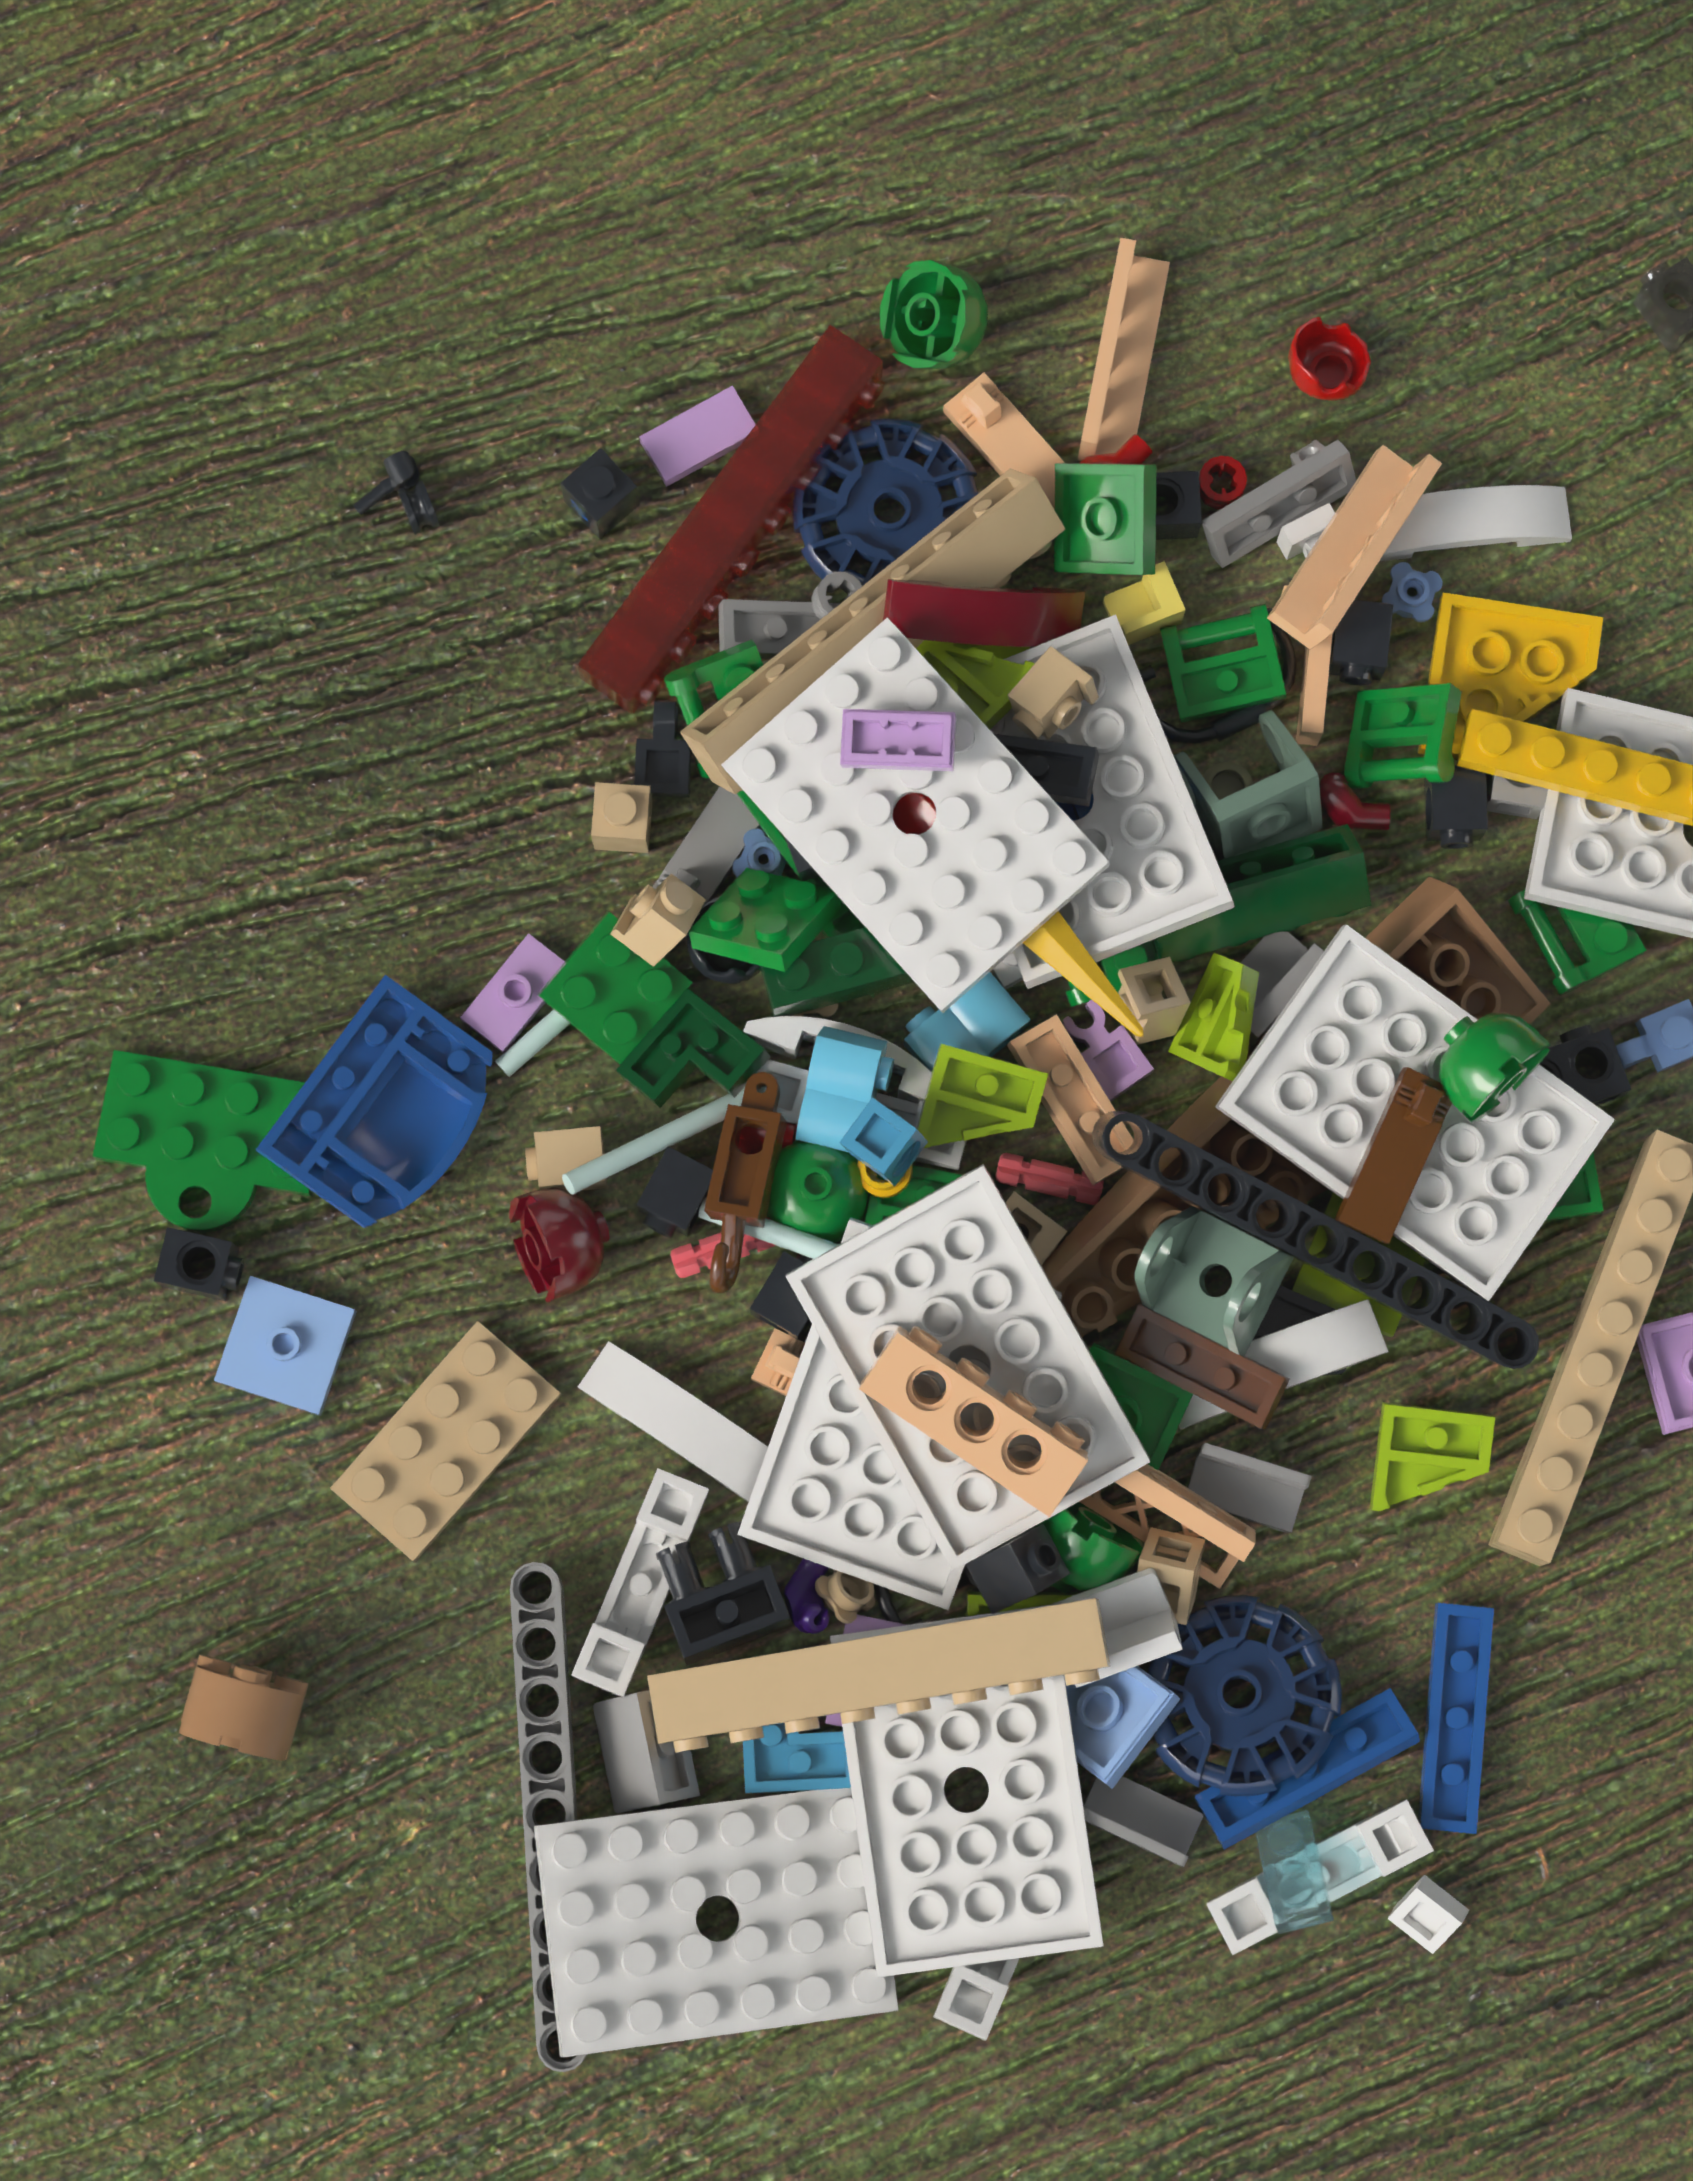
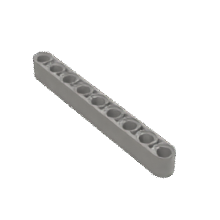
M531 1562L524 1564L514 1573L510 1584L536 2046L539 2058L546 2067L553 2071L566 2072L579 2066L588 2054L577 2055L569 2060H562L555 2057L549 2048V2037L554 2030H557L554 2000L549 1997L545 1988L546 1979L551 1972L547 1940L542 1932L544 1910L534 1826L539 1825L535 1817L536 1808L541 1801L547 1798H555L562 1803L566 1812L564 1822L578 1820L565 1600L562 1579L558 1573L544 1563ZM535 1573L546 1574L552 1583V1592L549 1598L540 1604L528 1603L522 1593L525 1579ZM537 1629L549 1630L556 1642L552 1655L542 1661L531 1659L525 1648L527 1637ZM549 1685L557 1692L559 1704L553 1714L541 1718L534 1715L530 1710L529 1696L536 1687ZM545 1741L557 1744L562 1753L560 1767L551 1774H542L537 1771L532 1762V1753L535 1747Z

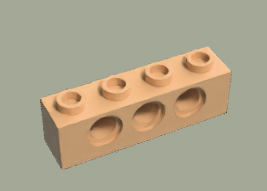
M899 1326L861 1381L859 1390L1050 1517L1088 1462V1452L1081 1448L1085 1440L1075 1431L1058 1421L1052 1428L1033 1416L1037 1407L1020 1394L1009 1389L1006 1395L1003 1396L988 1386L986 1382L990 1376L969 1360L961 1358L958 1364L939 1353L938 1351L942 1347V1343L923 1329L914 1326L908 1332ZM927 1370L939 1373L946 1382L945 1391L936 1398L921 1396L916 1391L913 1380L919 1373ZM971 1403H983L991 1409L994 1419L988 1427L974 1430L963 1423L961 1412ZM1023 1434L1033 1436L1041 1445L1039 1455L1027 1462L1015 1459L1008 1450L1011 1440Z

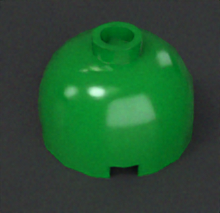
M914 261L905 266L910 269L906 270L900 278H892L886 286L880 305V329L883 338L890 339L892 347L897 352L892 353L899 362L917 369L950 368L968 359L983 341L988 326V305L980 286L968 272L942 261Z
M1505 1012L1487 1014L1476 1022H1473L1466 1016L1455 1024L1443 1039L1449 1045L1440 1061L1439 1078L1443 1091L1453 1105L1471 1123H1474L1501 1103L1498 1100L1499 1097L1505 1094L1511 1087L1515 1091L1547 1056L1550 1051L1547 1047L1551 1046V1044L1522 1018Z
M795 1140L792 1145L781 1149L773 1178L767 1217L772 1221L836 1244L842 1241L850 1217L863 1221L867 1214L870 1193L862 1186L860 1170L857 1166L858 1159L849 1152Z
M1081 1502L1075 1503L1034 1526L1037 1527L1044 1523L1070 1572L1069 1575L1051 1585L1067 1594H1070L1073 1588L1085 1592L1126 1577L1137 1563L1144 1547L1139 1538L1116 1524L1112 1525Z

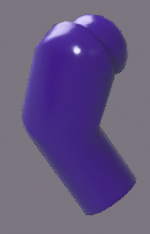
M804 1558L785 1586L784 1598L792 1623L801 1632L818 1634L828 1626L830 1615L824 1607L822 1598L816 1592L815 1582L819 1577L825 1576L829 1567Z

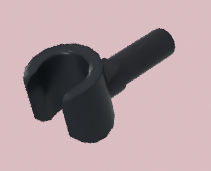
M407 451L397 452L384 460L383 463L389 477L379 482L380 484L353 504L360 515L364 514L386 495H390L400 488L405 490L413 488L416 482L419 481V470L414 458Z

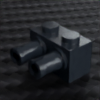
M741 1521L727 1525L732 1544H728L722 1527L708 1534L726 1578L719 1585L713 1587L704 1586L690 1549V1542L687 1541L675 1545L680 1560L679 1564L675 1563L669 1547L656 1553V1558L661 1564L673 1596V1600L664 1606L686 1666L791 1626L790 1616L771 1566L757 1567L747 1538L737 1535Z

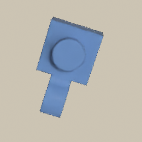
M1687 999L1638 1020L1635 1025L1640 1033V1037L1633 1038L1616 1046L1624 1069L1651 1058L1658 1073L1692 1059L1693 1006L1690 1000Z

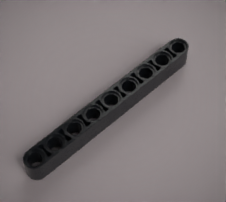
M1111 1111L1102 1115L1095 1123L1092 1132L1093 1144L1096 1150L1106 1159L1248 1234L1292 1255L1295 1259L1472 1353L1511 1369L1523 1368L1530 1364L1537 1356L1539 1336L1534 1327L1526 1321L1143 1117L1123 1111ZM1126 1121L1134 1131V1140L1127 1150L1117 1152L1110 1143V1133L1116 1124ZM1175 1147L1182 1156V1167L1175 1176L1166 1178L1159 1169L1160 1156L1165 1150ZM1224 1173L1230 1181L1231 1190L1229 1196L1224 1201L1215 1204L1208 1196V1185L1214 1176ZM1272 1199L1278 1206L1279 1216L1273 1226L1268 1229H1262L1257 1222L1256 1213L1258 1207L1264 1201ZM1321 1225L1327 1234V1242L1322 1251L1311 1255L1305 1247L1306 1234L1314 1226ZM1369 1251L1374 1257V1270L1369 1277L1359 1280L1354 1273V1261L1360 1253ZM1417 1276L1422 1283L1423 1291L1421 1297L1412 1305H1406L1402 1299L1401 1291L1403 1285L1408 1279ZM1465 1302L1470 1310L1469 1321L1465 1327L1460 1330H1454L1450 1324L1451 1310L1455 1305ZM1512 1327L1517 1334L1516 1347L1511 1353L1502 1356L1498 1350L1497 1342L1499 1336L1504 1330Z

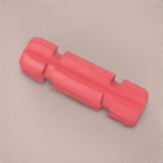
M1007 1152L1002 1153L999 1158L995 1174L996 1181L1015 1187H1017V1183L1025 1184V1189L1065 1199L1068 1198V1195L1076 1197L1075 1201L1095 1205L1100 1200L1104 1180L1093 1186L1084 1171L1079 1175L1074 1173L1075 1169L1036 1159H1032L1031 1163L1023 1161V1156Z
M721 1232L698 1240L699 1245L692 1247L691 1243L674 1248L671 1251V1260L679 1278H686L700 1273V1268L707 1266L708 1270L711 1269L715 1246L721 1242ZM744 1234L741 1258L750 1255L749 1250L756 1248L760 1252L775 1245Z

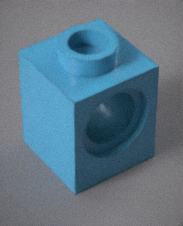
M872 1097L839 1143L853 1157L896 1186L928 1141L914 1126Z

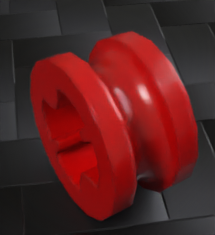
M1222 455L1208 460L1199 473L1201 500L1211 508L1222 509L1242 497L1246 488L1247 475L1241 463L1232 457ZM1218 472V476L1221 477L1223 472H1227L1232 475L1230 487L1233 491L1227 494L1225 488H1222L1221 494L1211 489L1213 483L1211 474Z

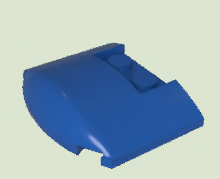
M384 975L256 1148V1151L363 1228L372 1226L377 1223L376 1220L394 1214L401 1209L403 1210L415 1202L441 1178L457 1158L476 1126L487 1095L485 1093L486 1065H492V1051L387 975Z

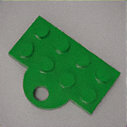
M114 1050L92 1157L100 1161L146 1168V1188L153 1205L163 1217L179 1228L192 1232H212L223 1229L233 1224L247 1211L255 1197L257 1187L305 1196L312 1195V1191L256 1151V1148L305 1082ZM193 1189L208 1191L212 1200L210 1210L200 1218H189L182 1210L184 1196Z

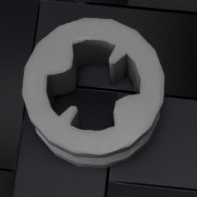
M833 572L826 575L814 589L811 598L812 608L816 616L821 620L835 609L829 604L832 596H826V591L833 593L837 588L843 589L848 594L844 599L845 601L862 587L860 581L846 572Z

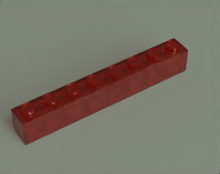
M829 325L577 664L580 678L632 715L641 703L649 706L655 700L665 684L664 678L661 677L673 660L679 664L689 654L697 640L693 632L702 620L707 618L712 621L718 615V605L723 599H728L729 596L725 589L736 575L744 578L752 569L760 555V551L756 547L767 532L772 536L776 535L787 521L791 513V509L787 505L793 499L795 489L804 490V493L808 492V485L823 468L814 461L826 444L832 445L831 449L834 451L839 450L845 441V435L850 429L853 430L854 424L850 420L862 406L865 409H869L877 400L885 386V382L881 380L883 360L832 325Z

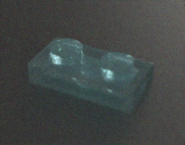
M1308 1810L1286 1815L1257 1831L1255 1834L1273 1919L1278 1933L1282 1934L1334 1921L1313 1823Z

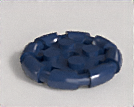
M883 418L870 420V426L854 431L848 427L828 439L809 459V463L812 466L805 479L799 478L793 499L792 519L794 532L801 533L805 545L801 552L815 574L823 580L826 575L833 572H846L856 577L863 586L980 492H978L974 481L977 472L964 452L945 435L941 434L940 437H937L922 430L923 424L903 419ZM877 446L882 460L864 465L859 451ZM913 449L928 456L923 467L912 460L906 459ZM830 476L839 477L844 480L838 494L825 488ZM945 485L954 486L957 498L942 502L938 488ZM888 498L895 499L903 505L905 514L895 523H884L874 513V508L878 502ZM836 520L839 535L825 539L821 526L824 523ZM855 555L872 563L866 576L850 569Z
M1230 1595L1204 1601L1205 1607L1191 1613L1187 1625L1177 1623L1182 1650L1152 1660L1147 1671L1149 1675L1180 1698L1179 1702L1153 1735L1159 1746L1155 1750L1156 1753L1174 1773L1198 1788L1201 1783L1221 1789L1220 1795L1234 1797L1262 1795L1277 1790L1276 1784L1293 1775L1296 1779H1299L1319 1761L1334 1737L1329 1733L1333 1718L1341 1714L1342 1685L1340 1673L1335 1659H1328L1321 1645L1324 1638L1308 1620L1293 1609L1283 1604L1276 1608L1260 1603V1597ZM1252 1624L1271 1629L1266 1645L1247 1639ZM1216 1627L1223 1639L1203 1648L1197 1636ZM1301 1655L1308 1670L1293 1677L1286 1660L1293 1656ZM1173 1665L1190 1668L1184 1686L1168 1681ZM1238 1679L1250 1682L1256 1689L1254 1701L1248 1707L1242 1709L1229 1706L1223 1698L1226 1686ZM1296 1702L1312 1708L1308 1725L1292 1721L1295 1716ZM1186 1711L1194 1728L1178 1735L1171 1720ZM1276 1740L1283 1755L1264 1764L1257 1749L1265 1747ZM1213 1745L1223 1752H1232L1227 1767L1208 1761Z

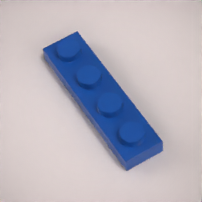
M1435 1603L1418 1821L1422 1829L1477 1834L1494 1608Z
M1391 1688L1333 1719L1329 1733L1334 1737L1319 1761L1299 1779H1296L1293 1775L1276 1784L1277 1790L1262 1795L1237 1797L1220 1795L1221 1789L1213 1786L1195 1795L1200 1810L1223 1849H1227L1420 1742L1417 1730ZM1279 1749L1262 1758V1761L1266 1764L1282 1756L1283 1753Z

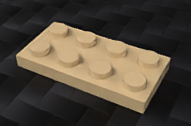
M477 1321L330 1489L408 1558L416 1562L562 1394Z

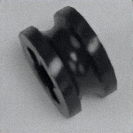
M422 480L416 482V487L412 491H407L404 488L397 489L414 535L421 533L422 526L426 524L432 525L433 528L440 526Z

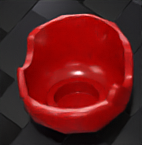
M1319 316L1310 319L1296 329L1288 355L1292 380L1303 393L1321 400H1344L1355 395L1364 386L1371 365L1367 344L1351 330L1348 323L1328 325Z

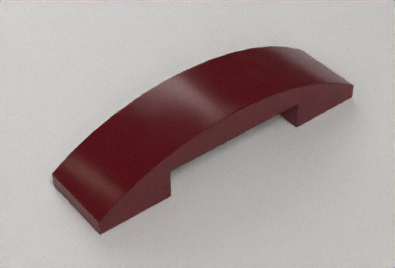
M888 579L883 621L888 617L906 638L974 645L1036 647L1081 628L1085 591L1033 587V590L948 586L933 581Z

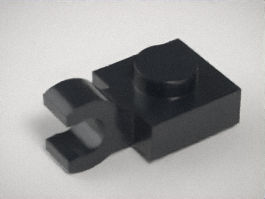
M654 701L653 739L636 738L634 785L650 786L652 796L690 798L692 750L685 740H676L679 708L676 707V702Z

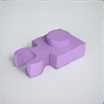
M1090 1000L1085 1006L1094 1020L1090 1028H1078L1069 1016L1063 1019L1062 1024L1073 1041L1084 1043L1088 1048L1081 1055L1111 1102L1153 1073L1154 1068L1122 1025L1110 1034L1104 1027L1105 1014L1103 1009L1093 1000Z

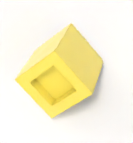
M1165 561L1155 565V574L1143 575L1142 581L1107 594L1103 600L1108 616L1116 614L1128 645L1160 633V628L1182 624L1186 611Z

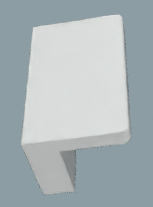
M1153 1568L1145 1569L1053 1603L1058 1605L1093 1598L1099 1599L1111 1667L1098 1669L1100 1679L1182 1650L1177 1620ZM1091 1682L1075 1684V1686L1078 1688Z

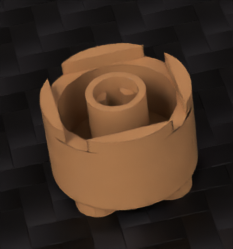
M199 1654L183 1710L179 1733L212 1745L220 1746L221 1744L236 1748L238 1752L285 1761L288 1751L291 1749L309 1683L276 1675L274 1683H271L272 1671L240 1663V1666H235L233 1672H229L231 1662Z

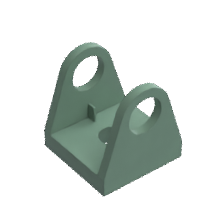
M1272 710L1260 714L1259 723L1264 739L1280 772L1221 800L1218 799L1185 752L1182 751L1173 755L1217 860L1307 836L1323 829L1319 775L1304 751Z
M1191 1206L1161 1223L1153 1232L1138 1260L1135 1270V1282L1143 1306L1238 1355L1245 1356L1294 1257L1198 1207ZM1223 1265L1231 1274L1232 1284L1226 1294L1220 1297H1213L1205 1288V1276L1211 1268Z

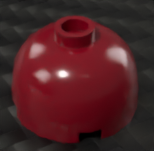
M558 1188L535 1190L517 1196L510 1202V1223L520 1220L523 1233L522 1237L513 1239L523 1271L535 1292L539 1294L548 1291L544 1301L550 1303L567 1297L583 1289L597 1276L604 1258L603 1243L608 1242L610 1238L608 1225L599 1210L592 1212L584 1199L576 1194H570L568 1190Z

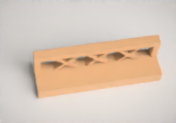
M1120 238L1079 449V461L1087 456L1115 453L1134 434L1137 435L1170 262L1135 256L1136 240Z
M1382 445L1377 449L1267 619L1310 650L1332 634L1442 463L1428 454L1413 467L1386 446Z
M1148 1464L1115 1481V1483L1134 1494L1135 1502L1113 1506L1102 1499L1100 1490L1079 1501L1143 1542H1146L1150 1531L1145 1509L1155 1507L1181 1523L1183 1531L1174 1533L1196 1538L1204 1537L1228 1553L1217 1569H1214L1202 1560L1199 1576L1219 1589L1238 1560L1244 1562L1256 1544L1255 1529ZM1138 1511L1140 1522L1126 1513Z

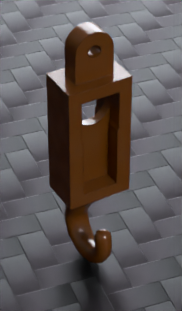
M767 1072L755 1073L748 1079L741 1106L730 1104L727 1106L704 1208L710 1219L722 1221L721 1242L714 1249L709 1280L710 1288L715 1293H727L734 1286L740 1267L745 1225L764 1228L773 1178L787 1126V1121L782 1113L777 1112L780 1086L775 1077ZM762 1087H767L765 1092H759ZM744 1127L766 1131L763 1148L760 1152L745 1154L738 1149L741 1130Z

